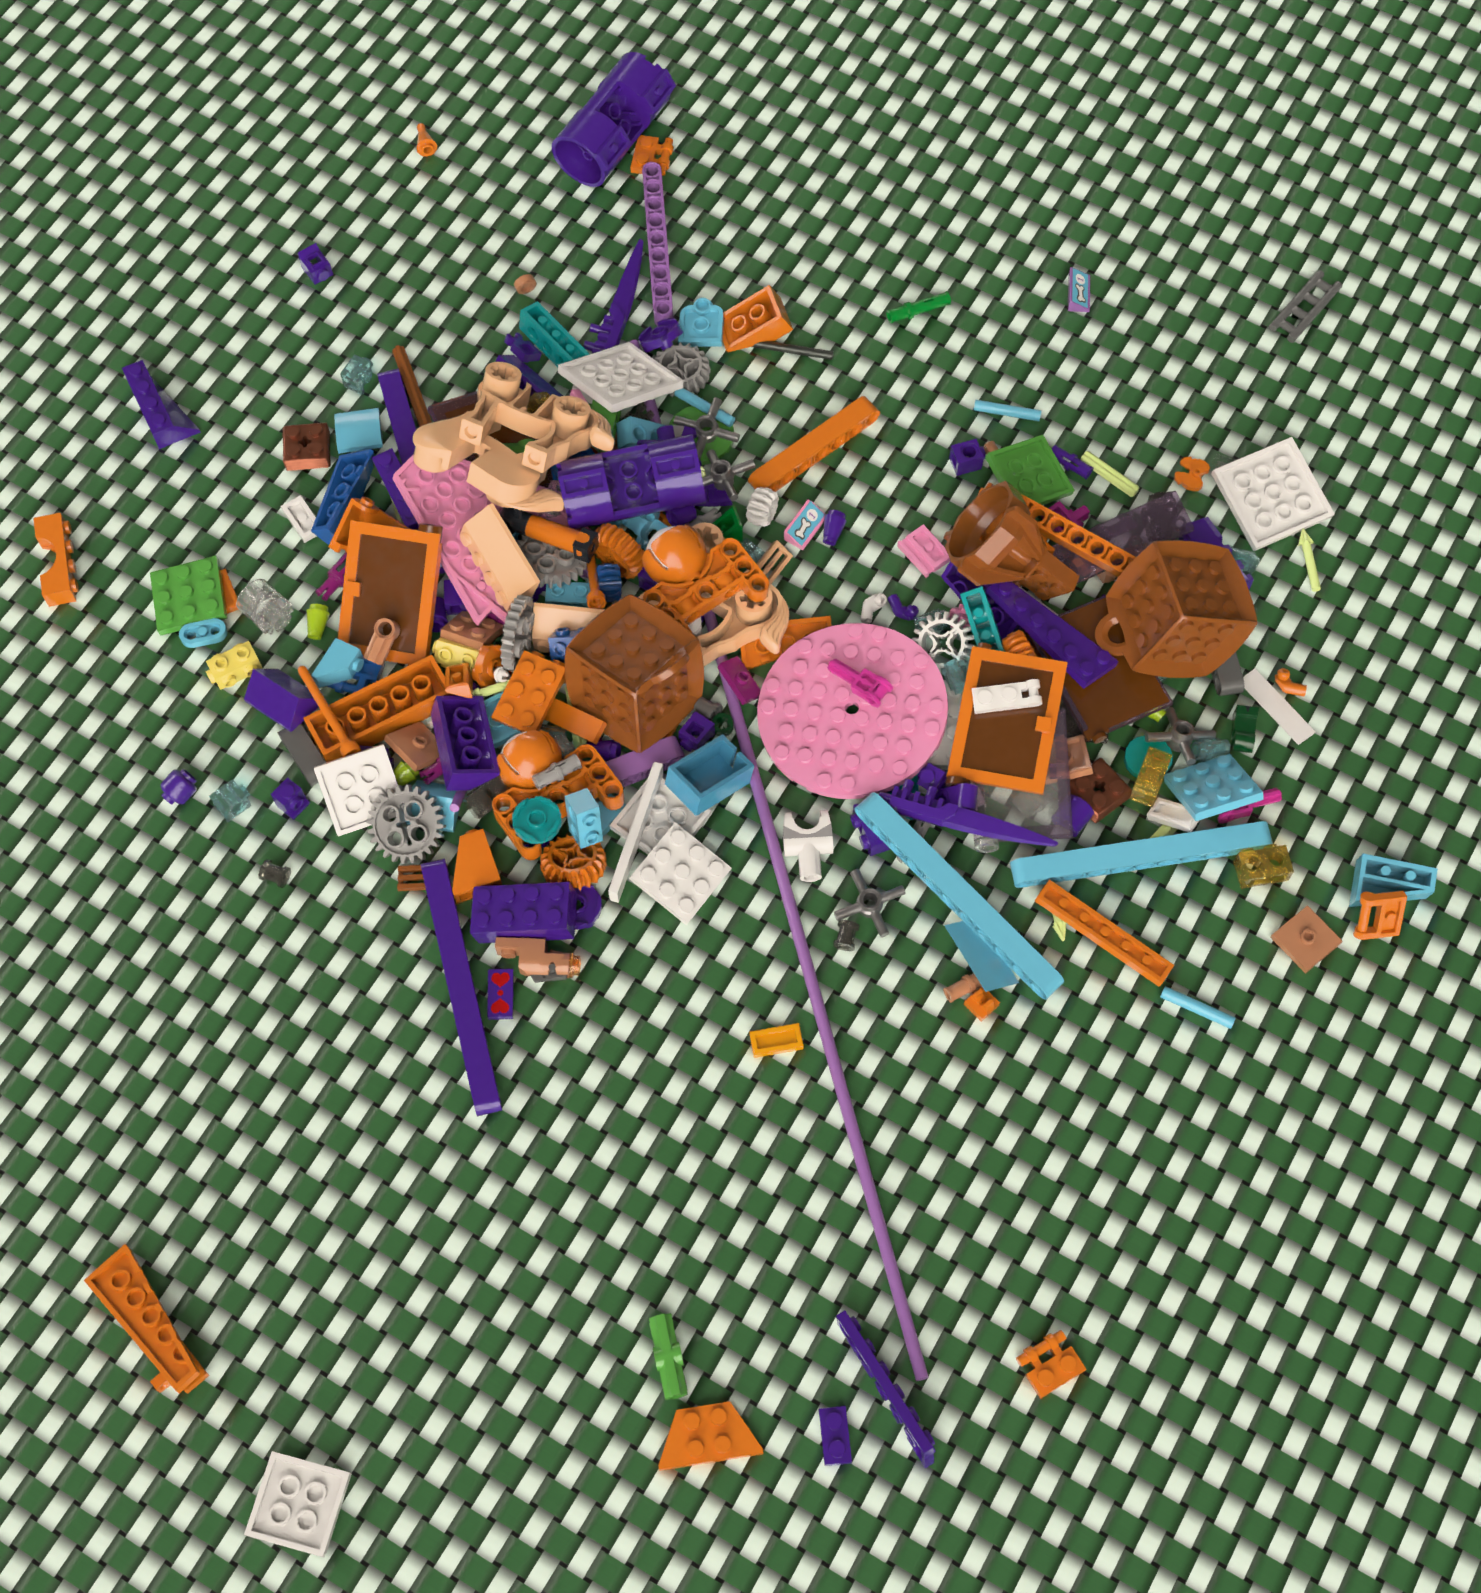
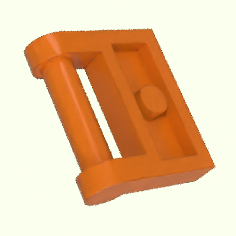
M1405 892L1361 893L1360 903L1362 905L1358 925L1354 928V937L1365 940L1399 936L1407 901ZM1372 906H1377L1374 924L1372 927H1368Z

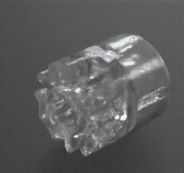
M257 579L249 583L241 591L236 602L237 608L248 619L252 620L264 634L269 633L270 635L273 634L274 630L279 632L284 629L292 618L290 613L294 611V608L291 607L292 604L265 579Z

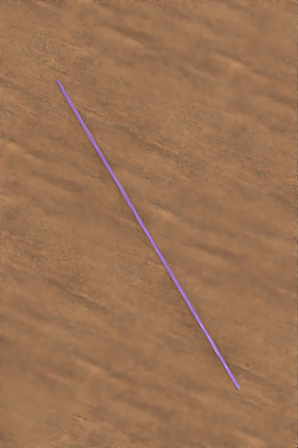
M638 340L630 341V343L641 350ZM655 399L645 401L649 421L662 424ZM710 610L704 615L708 632L718 627L715 613ZM727 655L716 659L717 666L728 660ZM719 671L741 753L755 765L750 781L751 789L915 1380H925L929 1376L740 701Z

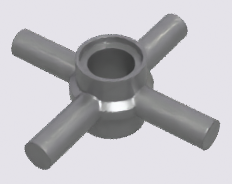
M713 398L708 414L700 416L697 421L677 415L674 418L675 425L696 429L698 437L696 449L699 460L706 443L713 442L716 437L738 443L740 438L738 433L719 428L715 420L722 402L719 398ZM705 427H710V428H712V429L709 430V431H703V430H702V429L705 428Z
M713 449L707 451L706 455L712 465L710 475L702 478L704 487L714 483L716 489L726 491L731 501L737 500L738 494L733 487L734 476L755 468L753 459L731 467L728 461L719 460Z
M1169 707L1165 711H1167L1166 715L1171 728L1168 732L1145 733V741H1167V745L1171 750L1182 752L1187 765H1193L1196 760L1190 748L1192 741L1214 740L1216 732L1215 730L1194 731L1191 723L1179 720L1175 709Z
M859 869L853 870L850 874L860 894L855 904L834 912L836 920L839 921L860 912L862 916L872 918L881 938L889 935L880 911L882 910L883 903L905 895L904 887L901 885L879 893L876 889L867 887ZM872 900L876 904L874 906H867L864 904V901Z

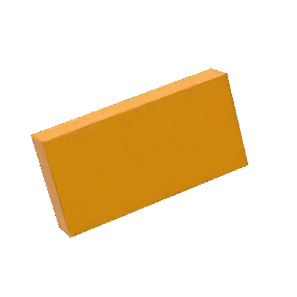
M799 1023L749 1031L754 1058L804 1049Z

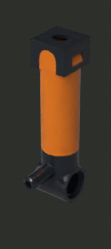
M502 507L499 512L511 534L516 532L574 553V558L580 561L590 563L599 547L598 533L582 527L581 531L514 508Z

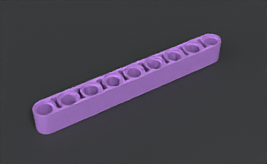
M648 162L643 166L642 173L654 323L658 327L657 322L673 318L662 172L658 163Z

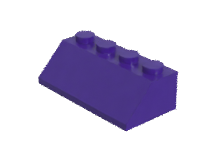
M436 696L431 710V718L446 791L472 790L499 776L500 770L483 696H473V698Z

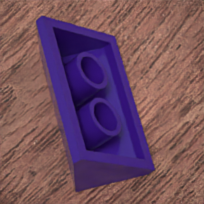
M253 669L244 697L245 702L288 731L292 732L304 721V717L312 714L319 708L308 688L281 670Z

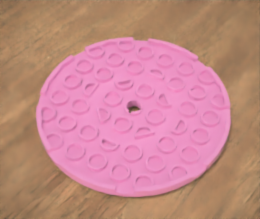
M850 623L835 625L818 630L800 639L789 647L773 664L764 680L759 695L757 707L758 727L763 745L769 757L788 779L795 781L808 791L822 796L838 799H861L872 792L880 793L881 791L886 793L893 790L894 786L899 787L903 785L905 779H912L927 765V761L934 754L935 750L939 748L947 726V692L942 675L933 659L921 646L904 634L873 624ZM837 659L859 673L866 668L889 681L893 686V690L887 692L880 701L881 705L878 708L874 707L852 693L851 684L828 671L827 667L831 660ZM853 704L859 708L855 714H849L845 711V709Z

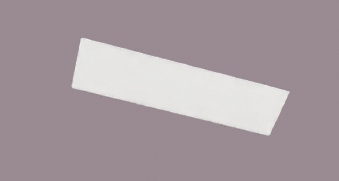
M1253 669L1243 677L1244 688L1298 745L1316 733L1256 669Z

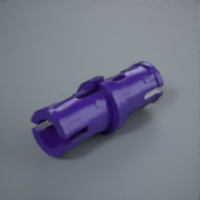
M1056 444L1052 447L1053 453L1065 470H1071L1082 476L1085 480L1089 478L1094 469L1092 466L1078 459V455L1070 454ZM1063 457H1065V458H1067L1068 460H1070L1071 462L1077 464L1079 467H1076L1075 465H1073V464H1071L1070 462L1066 461L1065 459H1063Z

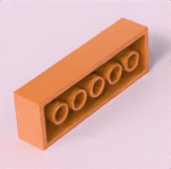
M431 654L329 706L348 738L356 741L359 746H373L383 741L387 734L431 717V710L436 696H454V694L445 691V676ZM318 710L304 717L303 719L325 762L342 758L340 742L322 711Z

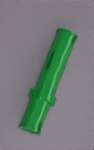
M946 291L913 303L906 302L903 306L886 310L888 322L892 324L905 318L909 320L914 318L915 315L951 305V297Z

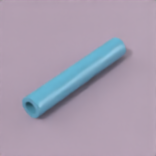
M684 388L675 391L674 396L708 414L711 403ZM721 409L718 410L715 419L731 427L735 422V417Z
M975 400L974 411L1040 421L1041 410Z
M1166 986L1160 998L1229 1029L1232 1028L1236 1019L1227 1013Z

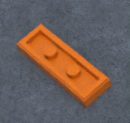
M556 698L544 719L597 745L607 726L606 722Z

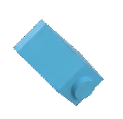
M335 638L311 675L318 688L352 679L355 673L362 669L364 664L361 650Z

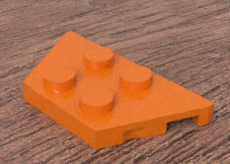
M730 1401L676 1410L658 1466L659 1471L762 1455L763 1448Z

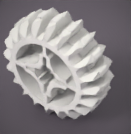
M935 612V620L931 615L926 616L929 624L920 621L919 625L923 630L915 629L914 632L919 634V638H912L913 641L918 643L927 652L926 638L927 635H930L933 647L929 655L937 665L941 675L944 668L947 675L952 674L951 667L956 672H959L960 666L958 663L960 662L963 666H966L968 663L964 656L970 658L971 653L967 652L968 648L972 649V646L975 647L973 644H968V640L975 639L974 635L967 636L966 634L972 630L971 626L963 629L966 620L962 619L957 623L959 617L957 614H954L950 620L949 612H944L943 619L940 612ZM940 624L953 626L950 631L943 635L933 629ZM957 633H959L961 637V649L959 653L957 652V649L954 647L953 644L954 639L957 636ZM947 637L946 645L949 649L943 647L939 649L941 642L938 638L945 639ZM943 652L954 658L947 663H939L934 660L936 656Z

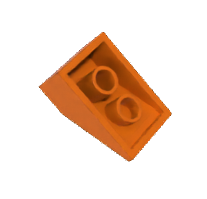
M770 285L723 312V343L727 352L752 347L762 341H776L793 330L781 297Z

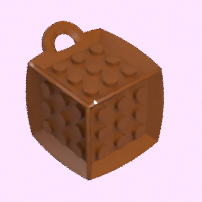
M1154 541L1131 561L1112 585L1106 595L1109 614L1099 621L1095 630V639L1098 646L1109 652L1110 655H1124L1132 671L1168 678L1204 677L1221 666L1240 648L1258 622L1247 583L1229 549L1195 541ZM1120 624L1125 642L1114 643L1110 641L1108 631L1113 625Z
M631 594L623 597L597 615L566 646L565 680L571 704L573 707L606 722L607 726L603 731L605 735L637 753H642L671 732L694 709V705L702 697L704 664L699 639L669 614L647 601Z

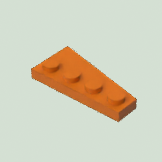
M831 616L789 620L778 654L771 653L761 644L760 639H756L740 647L742 663L747 670L778 660L789 647L800 639L818 630L831 627Z

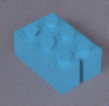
M722 734L670 765L665 785L697 816L748 785L751 781L755 765L741 752L736 754L737 748Z

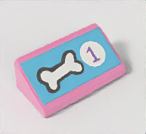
M808 499L785 529L784 540L804 550L824 523L826 514Z

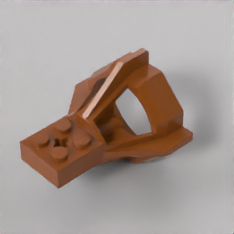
M1007 481L983 489L957 517L953 529L947 531L944 535V539L947 541L945 549L951 563L958 567L959 573L976 586L1018 581L1020 585L1027 587L1037 598L1044 601L1073 592L1079 579L1077 573L1047 551V546L1040 534L1038 522L1030 516L1031 513L1020 492ZM1005 511L1000 523L985 542L979 540L990 523Z

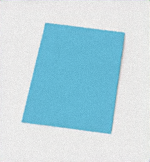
M963 921L944 925L985 992L1019 983L1010 967Z

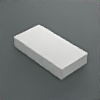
M1160 797L1157 798L1147 813V818L1150 821L1186 832H1192L1199 822L1193 819L1182 804Z

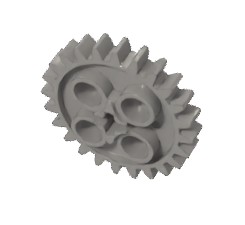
M522 535V540H516L539 578L541 588L544 584H548L550 589H552L553 584H557L559 588H562V582L570 585L571 579L578 581V575L583 576V570H586L587 563L575 559L574 553Z
M517 595V598H514V603H511V611L508 610L505 619L500 658H502L501 665L508 671L514 672L524 650L529 652L531 647L535 614L533 612V598L530 596Z
M397 785L396 793L393 789L388 788V796L379 794L381 803H372L377 809L376 811H368L374 817L373 820L366 821V823L373 825V828L369 829L367 833H374L375 837L370 842L379 843L375 850L381 851L384 849V858L392 854V862H397L400 857L401 864H406L409 857L411 863H416L417 856L421 860H425V852L434 854L431 846L440 847L436 839L444 838V835L439 830L446 828V825L440 824V820L446 816L438 814V811L443 807L434 806L437 798L432 797L428 799L429 791H424L421 794V787L416 786L412 792L411 785H406L404 790L401 785ZM401 803H404V811L401 808ZM415 803L420 807L418 816H414L411 812V807ZM391 808L395 809L397 813L394 821L388 818V812ZM410 821V825L407 828H403L402 823ZM419 827L425 831V836L422 840L416 837V830ZM396 832L402 837L399 845L393 842V835ZM409 838L412 841L411 846L408 844Z

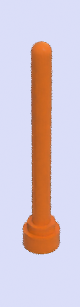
M594 555L590 563H587L590 592L587 595V605L589 608L603 609L606 606L605 594L599 590Z
M300 666L298 673L338 738L342 756L345 757L362 751L356 741L348 738L305 666Z

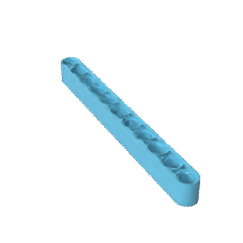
M872 792L854 808L857 816L1039 997L1044 1000L1048 999L1064 983L1060 973L881 796Z
M1261 821L1023 857L1011 861L1010 867L1015 887L1023 888L1047 884L1049 879L1056 883L1259 852L1273 847L1268 823Z

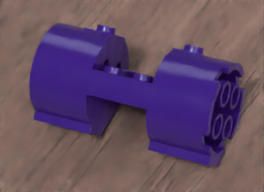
M637 52L625 53L602 80L598 90L585 106L575 113L552 142L553 156L563 171L583 185L590 187L602 185L626 155L629 148L670 100V94L673 92L676 84L668 70L662 69L659 64L654 66L646 60V55Z
M692 434L568 459L556 464L568 524L573 529L706 503L700 463Z

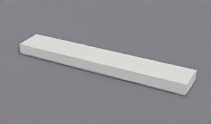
M654 762L608 890L610 901L619 903L663 777V764Z

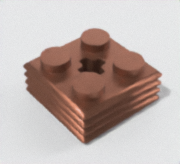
M326 422L283 426V463L287 471L328 468L331 466L330 431Z
M1098 758L1091 764L1093 774L1069 780L1064 789L1068 796H1078L1092 807L1094 815L1091 820L1094 823H1098L1130 798L1132 789L1103 758ZM1094 788H1099L1102 792L1100 790L1095 792Z

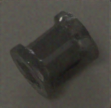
M266 859L260 867L258 876L260 880L264 881L267 879L277 883L278 887L283 888L289 881L291 868L287 866L284 868L273 864L272 860Z
M839 920L837 924L839 931L833 946L839 950L854 951L855 934L859 931L860 926L853 921Z

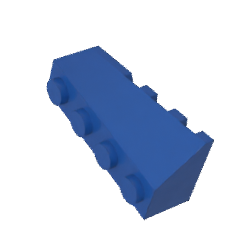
M371 449L339 455L311 529L312 533L328 545L351 498L361 499L363 497L373 470L372 457H374V451Z

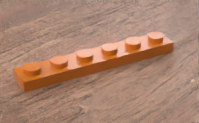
M1050 879L1035 899L1036 903L1158 987L1161 986L1174 967V964Z

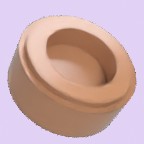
M531 274L523 275L514 282V287L519 294H527L534 290L537 285Z

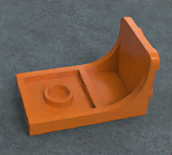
M524 650L491 716L492 720L520 732L539 731L559 689L564 683L566 684L565 664L555 659L553 662L545 659L543 654L537 651L530 653Z

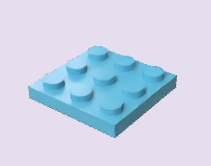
M1231 754L1222 755L1218 758L1164 774V783L1195 821L1263 800V791Z

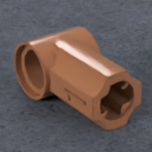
M381 618L375 623L374 634L363 658L378 665H384L393 642L398 638L401 631L399 624L395 620ZM390 623L392 631L386 636L383 633V627L385 624Z

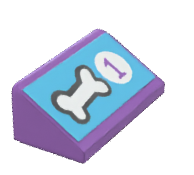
M1070 267L1068 275V311L1090 312V275Z

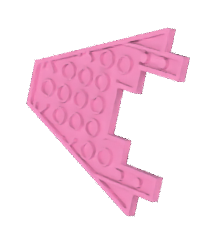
M413 454L394 473L392 478L418 525L423 523L443 526L440 563L474 623L479 626L490 612L505 622L508 611L506 612L503 605L501 606L497 602L494 590L486 584L482 570L474 564L471 552L468 547L462 544L460 539L463 525L489 504H492L484 492L467 482L471 462L462 460L449 470L434 473L418 467L414 463ZM538 485L536 492H537L538 490H540V489H548V488H545V487H542V486ZM494 504L495 508L499 513L502 507ZM565 507L562 511L540 513L525 511L569 527Z

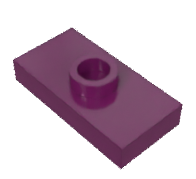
M738 656L719 664L717 668L742 705L759 698L761 690Z

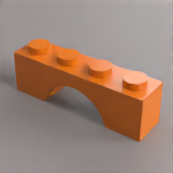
M61 512L33 518L35 537L42 549L51 550L56 553L53 566L47 572L40 575L42 596L49 607L75 602L76 592H79L76 578L73 576V573L76 572V565L74 559H71L74 547L71 539L69 540V534H72L70 522L68 520L65 521Z

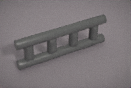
M1318 270L1269 325V329L1275 332L1279 327L1290 333L1287 340L1290 343H1294L1342 288V283L1336 281L1333 285H1330L1322 280L1324 277L1323 271ZM1315 286L1326 292L1321 299L1310 293ZM1303 300L1314 306L1309 313L1298 307ZM1291 313L1302 320L1297 326L1286 321Z

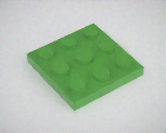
M1044 435L989 452L985 456L999 483L1007 481L1020 494L1041 505L1068 497L1075 491Z
M217 556L150 572L157 632L160 636L180 631L184 625L212 618L228 619L220 562Z

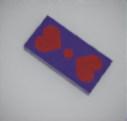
M489 969L488 1020L513 1019L514 970Z

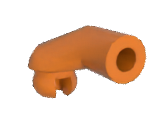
M1285 668L1279 669L1275 675V682L1281 690L1287 694L1304 697L1307 685L1293 683L1289 678L1290 671Z

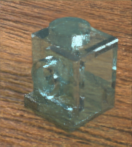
M354 354L340 373L344 387L363 395L365 392L364 385L370 382L373 375L371 369L373 367L372 361L366 357L361 358Z

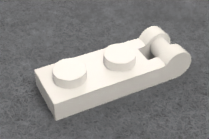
M1031 679L1026 682L972 688L975 714L1042 705V696L1039 695L1038 691L1040 689V680ZM1029 691V697L1022 698L1021 692Z

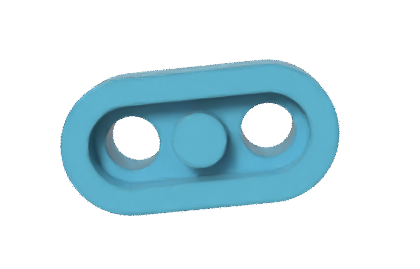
M212 618L184 625L179 631V637L184 646L195 648L223 641L228 631L222 620Z

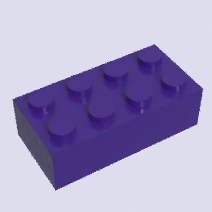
M570 882L476 886L473 889L470 934L478 943H495L496 937L546 940L574 939L577 892Z

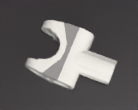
M820 810L819 822L811 829L798 827L794 818H792V812H785L783 827L784 856H798L801 881L815 882L822 878L820 854H833L832 825L828 810Z

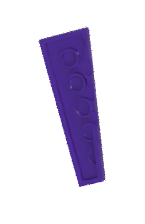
M1013 582L997 583L988 587L986 593L1054 660L1068 662L1066 672L1083 689L1116 667L1118 661L1109 652L1100 648Z
M844 1310L836 1315L837 1325L870 1378L875 1377L877 1380L874 1383L882 1399L891 1402L889 1407L898 1424L904 1423L906 1426L904 1431L907 1435V1440L926 1469L934 1463V1453L936 1452L933 1446L935 1445L934 1439L927 1429L922 1431L917 1423L920 1421L918 1414L912 1406L908 1408L904 1403L905 1395L897 1383L893 1385L888 1378L891 1375L890 1371L883 1361L878 1362L874 1356L876 1350L869 1338L864 1340L859 1331L862 1329L854 1316L849 1317Z

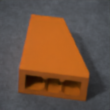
M483 829L469 830L459 838L452 888L456 904L473 899V889L476 886L502 885Z

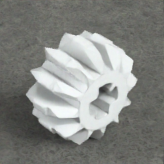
M763 487L755 489L746 508V517L749 522L763 527L771 523L778 507L779 497L777 492Z

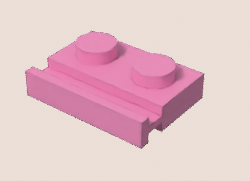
M924 524L908 534L902 541H898L897 547L926 578L930 573L936 572L950 562L945 547Z

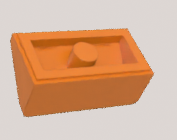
M469 663L445 668V691L447 693L473 698V679Z

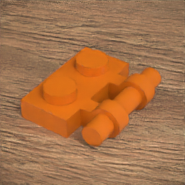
M640 135L637 139L630 166L631 173L643 174L642 168L646 163L656 162L661 167L662 176L665 175L670 165L669 156L672 155L674 149L672 145L673 139L667 137L661 145L659 144V137ZM656 154L661 155L659 159H655Z
M1062 1330L1053 1335L1049 1333L1043 1337L1044 1340L1034 1347L1029 1346L1023 1350L1024 1353L1016 1357L1021 1367L1029 1362L1033 1367V1370L1027 1373L1026 1377L1040 1399L1086 1371V1367L1072 1346L1064 1351L1059 1347V1344L1067 1339ZM1050 1350L1054 1357L1042 1364L1039 1356Z

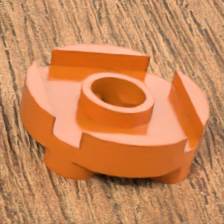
M483 645L479 649L471 675L472 679L477 681L480 688L496 684L493 676V667L495 669L503 667L501 665L502 658H500V645Z

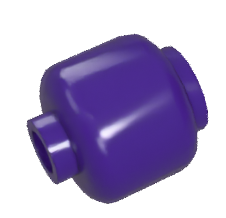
M175 769L161 782L160 787L164 792L161 796L171 805L174 802L183 805L197 791L195 784L197 780L185 769L181 771Z

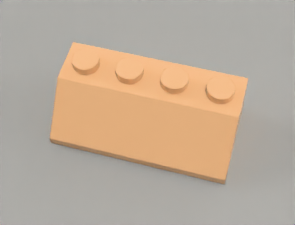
M489 504L463 525L460 539L462 544L468 547L471 552L474 564L482 570L486 584L494 590L497 602L501 606L503 605L507 612L511 610V603H514V598H517V595H525L532 598L540 580L494 504Z
M534 602L533 612L535 618L532 627L534 649L544 653L550 652L548 637L556 629L569 628V631L578 630L585 627L604 610Z

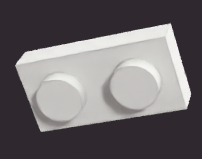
M301 495L281 506L282 511L304 543L317 537L311 532L316 517Z

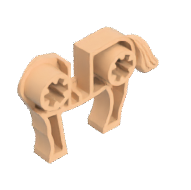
M492 362L486 366L484 379L478 386V402L475 405V409L462 418L459 433L460 439L480 447L493 424L498 422L516 432L538 439L526 444L522 465L544 473L553 465L567 460L570 456L589 449L592 445L603 451H611L615 442L611 425L607 419L595 410H591L590 405L578 397H559L552 394L535 413H528L526 406L529 402L532 385L527 382L524 390L519 388L522 377L521 371L516 366L505 362Z
M467 411L463 415L423 425L414 432L413 443L415 451L413 460L421 469L434 473L444 472L473 453H477L479 457L471 462L467 482L484 492L487 499L493 504L500 507L537 513L562 511L564 509L563 498L559 493L551 489H540L536 492L538 485L545 480L548 470L541 473L522 465L524 452L516 454L507 446L489 436L500 430L502 424L498 422L493 424L480 447L459 438L462 418L472 411Z
M704 522L693 526L704 540L707 553L725 540L721 530L712 523ZM728 550L725 551V553L728 555H733L734 551ZM769 583L768 596L762 602L750 600L744 591L741 590L712 609L714 613L724 619L721 624L706 634L696 636L701 645L704 666L718 657L737 651L743 645L756 639H760L761 644L771 653L778 654L782 638L789 623V608L779 590L771 583ZM759 585L753 586L757 591L764 589ZM642 593L638 598L643 599L644 593ZM702 593L700 595L703 598L711 597L709 593ZM651 600L648 602L654 606L659 604V602L655 600Z

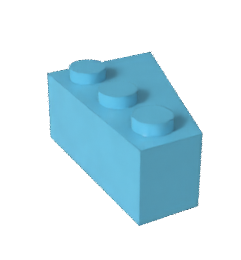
M1362 854L1355 864L1349 907L1362 905L1360 903V896L1363 892L1377 894L1404 891L1407 895V901L1427 899L1435 891L1438 869Z

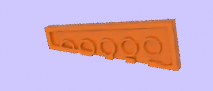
M124 1244L84 1281L175 1391L180 1394L200 1375V1372L132 1250Z

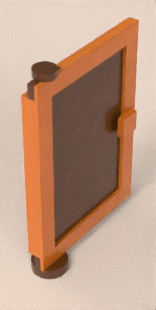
M355 520L350 521L338 639L359 648L362 655H364L374 634L375 623L381 618L395 620L399 624L401 631L398 638L394 640L385 661L407 664L409 666L430 655L443 544L441 543L443 526L419 523V529L414 530ZM390 623L385 624L383 627V633L387 636L392 631Z
M978 643L977 647L972 646L945 783L947 787L956 786L961 783H977L1043 795L1068 662L992 650V645L987 643ZM1031 679L1040 680V689L1038 691L1039 695L1042 696V705L975 714L972 688L1026 682ZM1029 691L1021 692L1022 698L1029 697Z

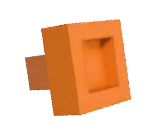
M982 986L964 1001V1005L981 1022L1000 1004L989 991L985 992Z

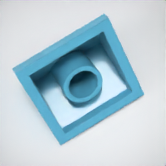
M417 780L412 786V792L416 786L421 787V794L424 791L430 792L428 799L436 797L437 800L434 806L443 807L438 811V814L446 816L440 820V824L446 825V828L440 830L454 833L459 811L452 812L450 805L456 791H446L445 784L431 782V784L427 785L422 780ZM417 803L411 807V812L414 816H418L420 813V807Z

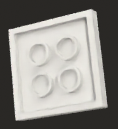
M384 744L314 767L338 836L370 826L371 824L366 823V821L373 820L374 816L370 815L368 811H376L377 808L372 804L373 802H382L379 794L388 796V788L393 789L396 793L398 783ZM401 803V808L403 809V811H404V803ZM393 808L388 812L389 819L397 817L396 810Z
M662 778L638 848L648 855L674 822L694 837L712 815L711 810L707 809L695 816L665 785V779ZM647 780L610 824V829L625 840L627 839Z
M674 822L629 879L687 925L732 868Z
M272 1451L244 1535L325 1558L352 1474Z

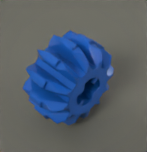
M612 563L598 565L596 569L599 590L605 594L606 602L620 600L622 594L620 567L618 564Z

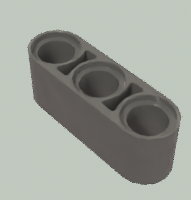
M1235 652L1227 661L1211 673L1218 696L1244 692V679Z
M300 724L292 732L285 728L277 732L309 785L312 787L319 783L314 767L326 762L303 726Z

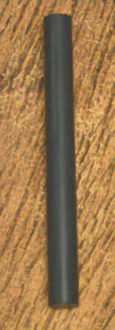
M762 341L752 346L753 348L828 360L833 359L834 351L772 341Z

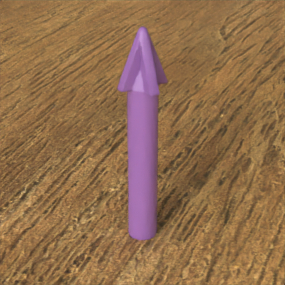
M467 790L456 791L450 805L452 812L459 811Z

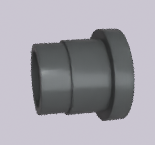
M701 697L694 705L693 712H698L712 722L713 718L722 712L723 706L718 702L713 703Z

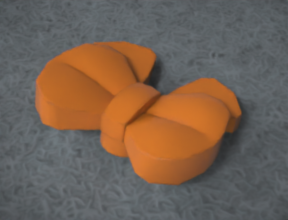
M1191 456L1183 458L1180 461V465L1190 471L1189 473L1175 472V481L1187 490H1201L1203 486L1201 477L1209 473V464L1201 459H1192Z

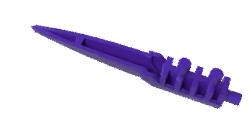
M641 238L638 240L620 280L609 309L610 316H604V322L601 326L593 323L590 325L589 332L598 334L597 341L595 343L585 341L583 348L592 351V354L618 346L637 288L643 252V240Z
M905 779L902 790L898 786H894L892 794L881 791L879 793V796L899 815L995 839L1044 846L1058 845L1057 841L1018 825L959 807L956 804H945L942 798L935 800L938 789L934 786L928 787L926 796H921L918 791L915 794L911 793L914 782L910 779Z

